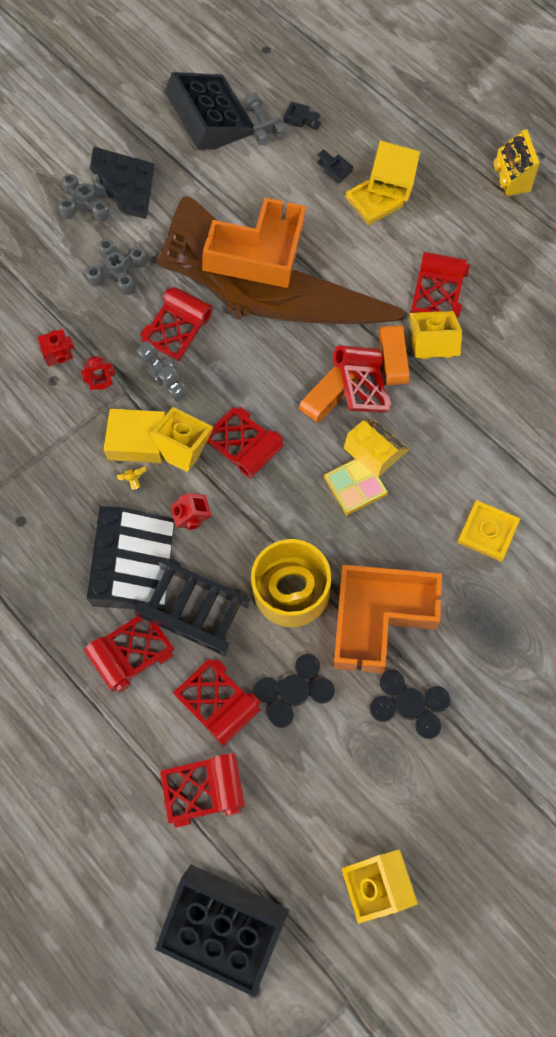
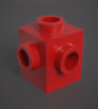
M63 329L53 330L48 334L37 337L42 355L48 366L62 364L74 359L71 351L75 349L71 336L66 337Z
M93 356L88 358L87 362H84V370H81L84 383H88L92 391L95 389L103 390L113 385L112 376H115L112 362L107 363L106 357ZM101 369H102V372H101V373H95V372H94V371H97V370H101Z
M187 493L180 496L179 500L170 506L175 525L178 528L195 530L201 526V523L212 516L206 495Z

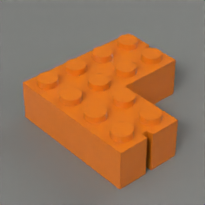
M264 197L256 229L213 220L203 250L202 270L288 288L304 227L307 206L288 202L284 221L281 220L283 201Z
M342 565L333 669L356 671L357 666L361 667V672L384 674L388 625L437 630L440 623L441 600L439 599L442 591V573Z

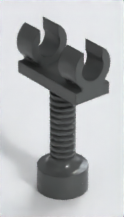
M251 93L246 96L244 103L247 109L254 111L260 122L259 125L253 127L254 136L258 144L267 143L265 140L267 138L266 134L275 131L277 138L286 136L284 133L286 131L279 117L267 120L260 107L262 100L259 95Z

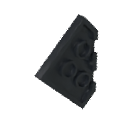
M93 147L89 169L94 175H98L103 182L104 188L112 198L115 197L121 204L120 208L125 214L143 219L147 218L155 163Z

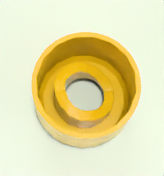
M297 539L280 540L266 547L256 558L251 572V583L256 605L269 621L283 627H300L317 619L328 604L331 587L330 567L322 552L312 544ZM288 575L299 576L306 583L304 590L290 595L280 593L277 585L281 578Z

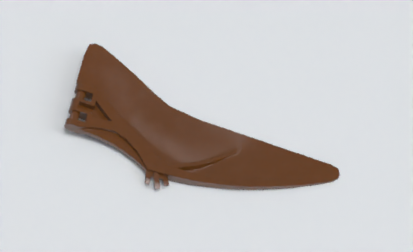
M183 196L179 202L170 224L169 238L165 239L161 249L162 253L157 258V263L161 267L178 271L217 294L228 305V314L231 315L232 310H235L236 319H241V311L244 317H248L250 313L273 319L323 324L392 322L401 320L404 316L403 310L395 305L294 269L292 270L288 288L203 271V250L212 221L216 219L195 199L189 196Z

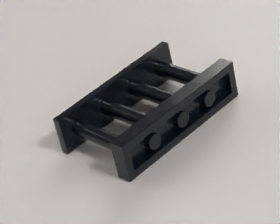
M161 558L159 566L160 569L164 570V573L150 601H146L145 604L138 601L134 609L135 615L225 657L229 649V643L226 642L227 638L225 636L240 605L248 609L251 598H248V594L240 589H234L233 591L181 567V564L174 559L168 558V560ZM173 575L187 582L172 611L166 614L159 611L158 605ZM197 585L209 592L194 622H191L189 625L181 621L182 618L180 616ZM219 595L230 600L231 603L217 632H213L211 635L203 631V625Z

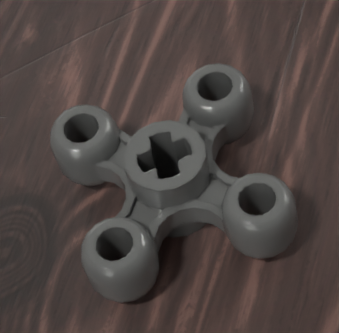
M73 174L65 175L62 179V188L65 193L73 194L74 197L60 201V215L64 219H72L76 215V211L80 210L82 212H92L94 219L99 222L106 221L109 217V207L105 202L97 201L99 196L107 197L110 195L102 185V180L97 178L92 186L87 183L79 184L78 178Z
M103 239L99 243V251L101 256L106 259V263L101 267L91 266L87 269L86 277L88 282L92 286H100L104 279L111 277L117 281L119 291L122 294L129 295L133 293L135 282L128 275V270L134 266L141 268L146 265L148 259L145 250L141 247H136L130 251L129 255L123 256L117 252L115 243L112 240Z
M149 341L144 342L136 349L139 357L147 363L148 374L160 387L164 384L167 387L168 393L175 401L181 400L188 393L187 388L178 380L180 377L176 368L165 356L162 359L156 357L158 352Z

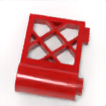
M424 251L411 313L442 312L438 306L448 301L455 316L460 317L462 304L458 303L463 277L468 278L470 264H466L467 259ZM422 279L432 280L435 286L426 291L422 285ZM447 283L456 284V290L449 295L442 287ZM439 289L444 298L435 303L429 294ZM424 297L431 304L426 309L417 307V302Z
M172 287L166 290L163 296L164 305L151 325L147 324L140 336L142 337V343L149 341L157 351L180 362L202 325L209 321L213 313V306L177 287ZM166 313L174 316L175 322L163 325L162 319ZM190 324L194 326L190 333L181 334V325ZM177 327L179 336L167 339L165 330ZM162 331L164 340L158 342L149 340L153 333ZM180 341L181 348L177 354L169 350L168 344Z
M337 346L333 352V363L336 368H340L349 411L388 412L392 405L389 394L385 392L380 367L383 364L381 351L376 348ZM349 373L359 380L357 384L350 379ZM367 375L374 376L375 385L366 378ZM361 384L371 391L369 395H366L359 388ZM355 393L364 401L363 404H356ZM373 394L379 399L380 405H377L371 399Z
M233 407L213 426V430L206 443L236 465L246 477L252 479L284 447L283 437L277 431L272 432L263 429L249 418L250 413L242 407L238 409ZM234 416L241 420V425L228 427V422ZM255 430L258 434L254 438L245 439L244 431ZM241 431V439L229 440L228 432ZM217 433H225V441L215 442L211 438ZM241 445V451L236 456L229 453V446Z
M136 616L107 636L97 638L86 646L84 653L111 692L117 691L121 693L131 685L130 681L132 678L156 662H159L161 665L173 657L174 647L157 625L148 622L151 626L149 634L135 632L137 624L144 620ZM120 635L131 636L128 648L117 646L113 639ZM134 637L148 639L145 651L132 649ZM151 640L162 641L166 647L159 653L149 651ZM130 653L144 655L143 663L135 669L129 663Z
M209 658L173 694L224 747L261 711L258 707L261 702L252 692L248 695L243 692L225 674L227 668L217 658L214 661ZM211 667L216 672V682H202L203 674ZM198 687L197 700H186L182 696L188 688ZM202 687H215V700H201ZM220 687H231L235 691L229 699H219ZM215 704L214 713L205 720L201 715V705Z
M234 753L219 755L208 760L160 771L168 824L174 823L175 828L191 825L190 819L225 812L226 816L241 814V808L245 807L236 754ZM206 767L208 777L201 786L191 777L196 769ZM189 770H190V772L188 773V775H185V774L183 773V772H185V771H189ZM178 773L185 778L177 791L169 786L168 775ZM189 781L200 788L192 802L181 795ZM203 791L211 796L213 808L202 810L195 805ZM179 797L188 803L189 806L183 815L174 817L173 805ZM193 808L198 810L196 812L190 813Z

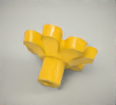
M146 466L134 470V472L132 469L126 470L125 474L116 476L118 480L129 481L131 489L134 490L140 488L138 478L147 471Z

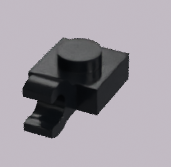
M295 102L290 103L283 116L284 123L303 127L306 123L310 128L318 130L321 122L318 121L321 116L320 113L310 112V106Z
M324 149L318 153L320 158L317 161L318 165L324 168V173L338 184L353 172V165L339 154L333 158Z

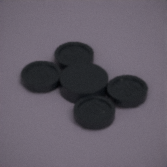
M301 655L295 663V670L298 675L285 677L280 687L274 679L269 677L261 678L255 684L254 693L260 702L271 703L277 699L280 693L283 702L274 703L268 712L269 720L275 727L285 728L289 726L294 718L291 706L296 707L304 704L309 697V693L312 700L319 704H326L334 697V685L326 678L314 680L309 688L306 680L315 678L320 671V662L314 655Z
M385 671L380 677V688L387 695H397L395 704L389 697H376L370 705L372 717L376 721L387 722L393 718L396 710L403 719H417L415 729L420 737L424 739L437 737L441 731V721L435 714L424 713L425 706L433 712L445 711L451 700L449 692L441 686H434L428 689L424 698L423 694L417 689H404L405 679L399 671Z

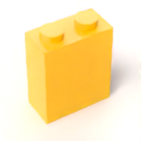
M380 141L367 191L408 202L415 179L420 151Z
M110 409L103 450L107 460L162 463L163 455L150 434L163 419L165 412Z

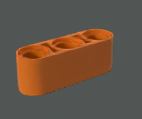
M403 326L379 327L385 386L409 384V367Z
M334 366L299 405V410L315 423L321 422L346 395L340 368ZM349 373L350 379L356 384L358 379Z

